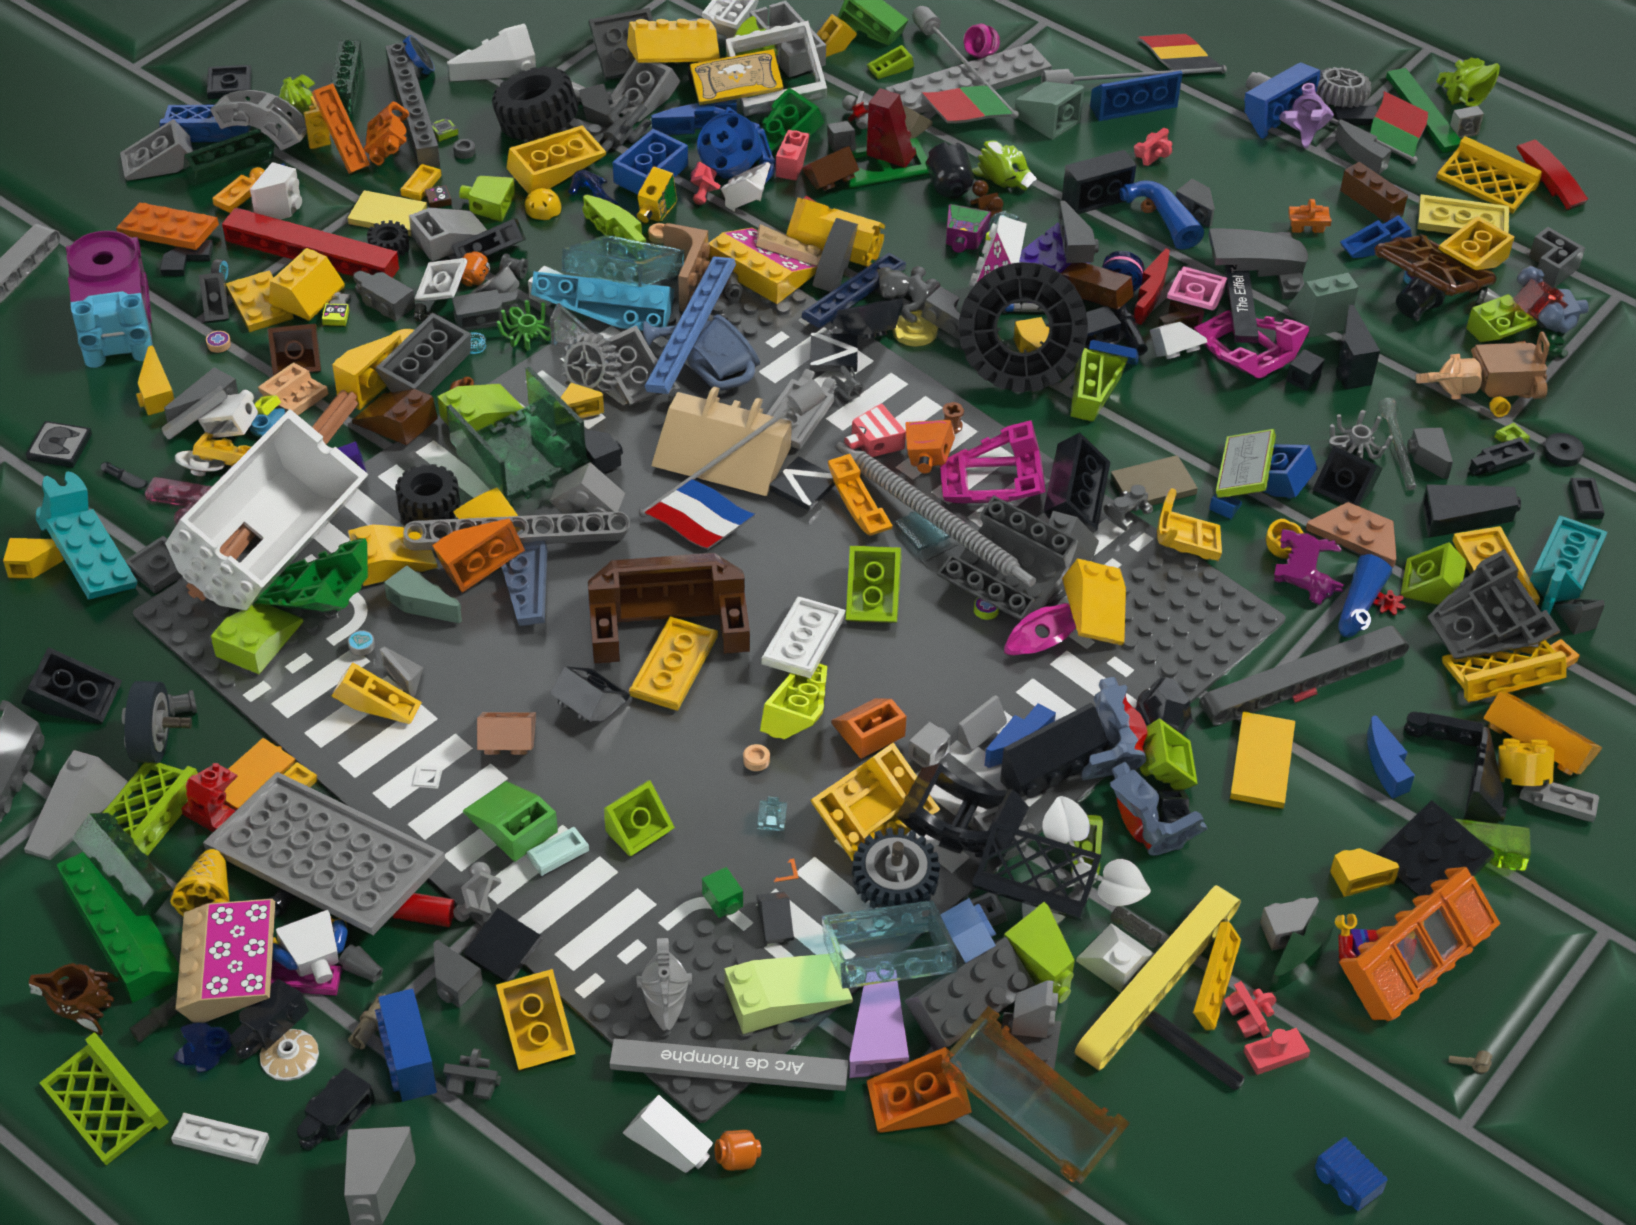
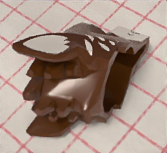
M74 963L64 965L51 973L30 976V993L44 996L48 1006L55 1014L74 1020L84 1028L102 1035L103 1029L95 1019L104 1016L98 1009L110 1008L114 998L108 995L110 994V989L107 988V983L118 982L117 976L109 972L94 971L87 965H75ZM65 976L69 977V978H67V979L60 980L61 978H63V977H65Z

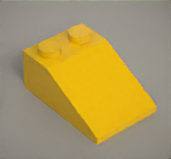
M1477 216L1440 244L1438 249L1474 270L1496 268L1509 258L1514 236Z
M395 333L348 350L340 358L336 359L332 366L337 395L343 389L347 393L353 392L357 396L355 401L358 402L355 408L361 410L386 387V384L376 372V367L401 343V335Z
M372 524L348 530L349 541L365 538L367 541L368 578L364 581L363 586L386 581L405 566L410 567L415 572L438 568L433 551L408 549L403 542L405 527ZM411 532L408 535L412 540H418L422 537L418 532Z
M1077 558L1062 577L1078 636L1122 646L1125 639L1126 586L1121 570L1113 566Z
M553 969L496 985L518 1070L576 1054Z

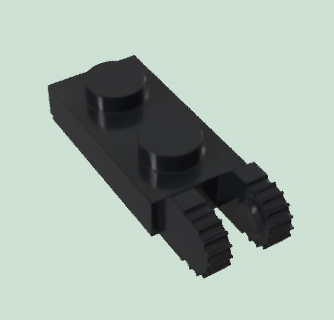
M1417 711L1408 714L1407 723L1404 726L1405 733L1416 738L1426 735L1436 740H1449L1466 746H1478L1483 729V724L1479 722L1434 713H1418Z

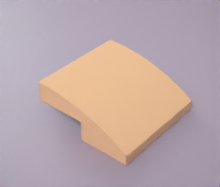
M295 363L290 364L258 387L263 396H278L281 403L276 408L285 409V413L291 409L297 415H300L329 394L327 386L313 380L307 369Z

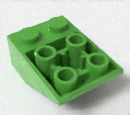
M507 781L463 810V813L514 862L526 855L527 851L540 845L558 832L556 811L540 796Z

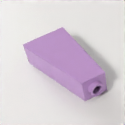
M877 968L866 972L849 1057V1078L881 1075L909 1062L895 968Z

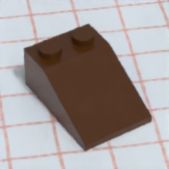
M416 389L383 393L353 418L352 423L408 445L435 422L438 416L432 395Z

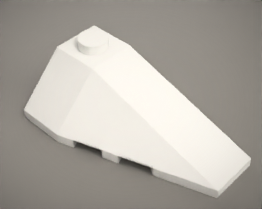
M520 24L505 28L499 32L500 35L490 41L488 39L482 41L483 45L476 49H468L447 61L449 80L509 78L512 75L519 74L520 71H527L530 68L536 67L535 53L526 25Z

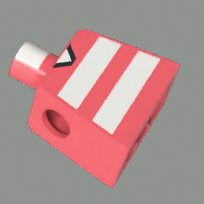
M879 404L852 421V435L845 437L844 443L853 450L860 447L862 451L871 457H876L905 449L906 431L883 404Z

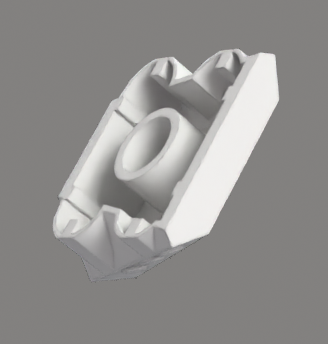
M766 162L733 176L728 181V184L721 188L725 197V206L735 212V209L754 200L761 201L770 163Z

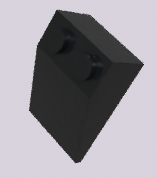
M1353 304L1348 307L1341 338L1338 367L1336 369L1337 379L1342 382L1346 390L1372 385L1380 354L1377 344Z
M48 647L21 703L47 715L102 724L122 680Z

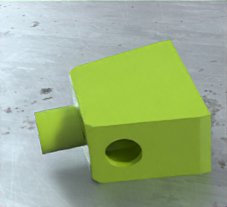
M479 176L473 187L465 185L460 187L459 197L469 200V208L472 213L502 222L515 197L514 178Z

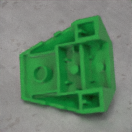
M362 538L340 544L339 548L330 554H327L326 551L318 553V559L308 563L303 559L290 564L254 603L322 612L344 609L349 604V599L361 590V585L368 578L366 539Z

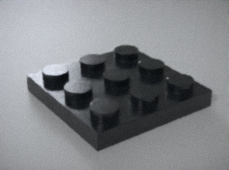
M1431 800L1376 855L1396 862L1399 866L1396 879L1418 897L1421 895H1431L1434 892L1431 884L1438 880L1448 879L1444 871L1449 868L1467 867L1471 876H1475L1494 857V852Z

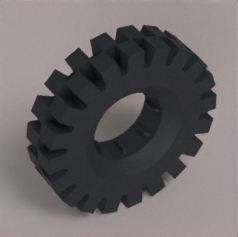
M1017 262L994 269L974 285L961 308L958 327L959 339L967 361L985 381L988 380L994 386L1003 390L1033 392L1042 390L1049 385H1054L1075 367L1085 348L1088 321L1081 296L1073 284L1061 273L1042 264ZM1023 301L1031 302L1039 306L1037 308L1038 311L1042 309L1045 312L1049 324H1046V327H1049V334L1045 342H1040L1041 346L1031 352H1027L1025 349L1024 353L1015 352L1008 348L1009 344L1005 346L998 334L1001 328H997L998 319L1002 312H1007L1005 308L1016 302H1020V305H1023Z

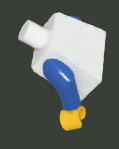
M326 910L276 929L278 942L273 937V960L288 970H296L299 976L313 973L316 982L319 984L333 978L330 966L339 962L338 954L344 950L348 934L346 921L332 919L329 911Z

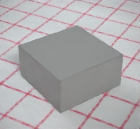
M1479 106L1454 110L1450 126L1459 138L1479 135L1484 113Z

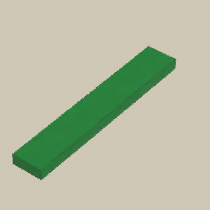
M1406 68L1387 71L1386 78L1404 101L1428 112L1425 130L1443 153L1456 151L1460 146L1461 139Z

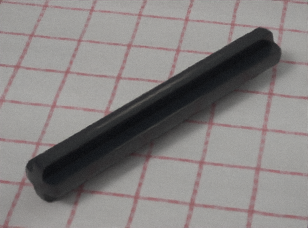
M1152 1011L1148 1015L1145 1022L1148 1027L1233 1090H1238L1242 1086L1245 1079L1244 1075L1157 1011Z

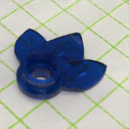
M193 1023L183 1026L181 1031L188 1042L174 1055V1059L183 1065L195 1064L198 1073L208 1071L215 1067L220 1060V1056L231 1048V1035L221 1027L211 1028L206 1023Z

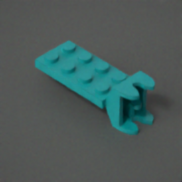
M66 472L64 479L66 486H60L54 479L45 476L42 482L44 498L42 507L40 506L36 510V521L42 531L47 530L88 600L136 588V578L94 509L89 510L88 491L83 481L76 474Z

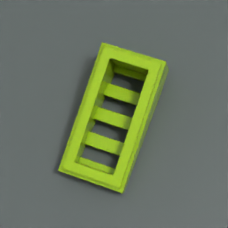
M903 45L867 64V68L877 79L914 67L913 57Z

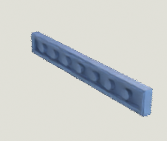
M712 258L645 384L647 392L669 394L736 265L734 258Z

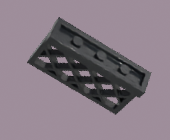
M993 822L972 885L976 889L1036 908L1045 902L1052 913L1082 922L1102 855ZM998 830L1009 833L1014 843L999 850L995 843ZM1014 835L1020 836V837H1023V838L1017 841L1016 838L1014 837ZM1028 840L1036 841L1041 851L1025 858L1019 845ZM1041 843L1049 845V847L1043 849ZM994 846L996 852L990 855L992 847ZM1017 847L1023 860L1008 867L1001 854ZM1055 848L1062 849L1067 860L1052 866L1046 853ZM1068 852L1075 853L1077 855L1070 858ZM1043 855L1050 869L1035 876L1028 862ZM999 856L1005 870L997 874L985 872L988 861ZM1083 856L1094 859L1091 870L1079 875L1073 861ZM1070 863L1077 877L1061 884L1055 871ZM1026 864L1032 878L1023 883L1015 881L1011 871ZM1008 873L1010 879H1007V878H1004V877H1001V876H1003V875H1005V874ZM1053 873L1059 886L1050 891L1042 890L1037 880ZM1088 876V879H1087V882H1086V885H1085L1084 882L1082 881V879ZM1080 881L1084 889L1081 901L1069 898L1064 888ZM1035 882L1037 888L1028 884ZM1062 890L1064 896L1055 893Z

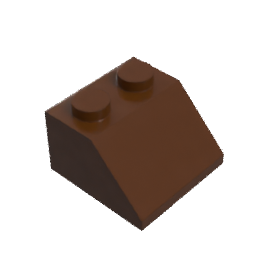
M848 146L802 167V170L816 190L822 187L826 191L835 187L834 182L839 179L846 182L855 178L854 173L859 171V168Z
M316 324L267 328L273 376L292 363L307 369L309 372L321 371Z

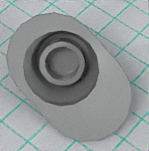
M512 261L504 266L494 277L469 294L476 293L477 291L485 292L491 290H498V293L514 292L519 287V281L509 268Z

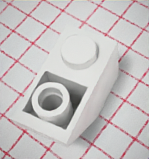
M1181 322L1170 323L1150 330L1157 357L1166 356V359L1180 356L1179 351L1186 349L1187 353L1200 349L1199 345L1207 343L1206 337Z

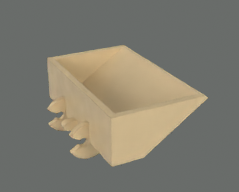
M713 387L710 390L707 399L677 392L669 406L651 466L691 476L770 421L774 416L762 414L763 409L760 407L763 399L761 398L755 399L751 410L740 408L741 401L734 400L732 406L719 403L720 398L717 396L720 388ZM781 418L697 478L767 496L770 491L769 484L777 477L791 448L792 421Z

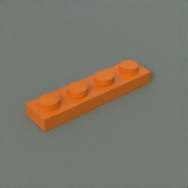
M329 84L311 92L348 173L350 174L369 166L370 162L334 84Z

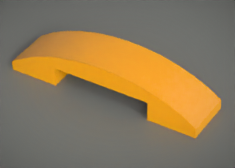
M851 454L828 460V466L838 492L859 527L869 536L892 529L893 525L883 508H877L860 479L861 471Z

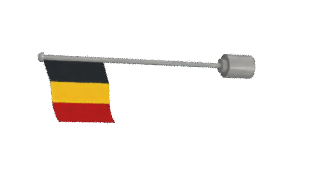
M1186 34L1138 37V40L1149 47L1160 62L1167 66L1170 71L1074 77L1069 69L1043 70L1041 83L1046 81L1074 84V81L1144 77L1180 70L1183 74L1219 71L1225 73L1227 67L1219 65L1209 57L1200 45Z

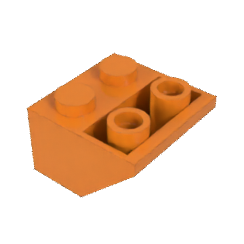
M875 698L831 720V724L862 759L905 737L907 716L892 699Z

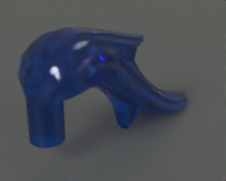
M586 170L577 171L572 176V182L568 190L570 194L576 195L579 186H587L592 190L594 197L609 201L615 205L619 204L603 190V184L607 183V180Z

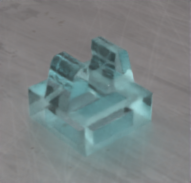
M768 796L767 801L760 800L757 829L784 831L787 803L779 802V797Z

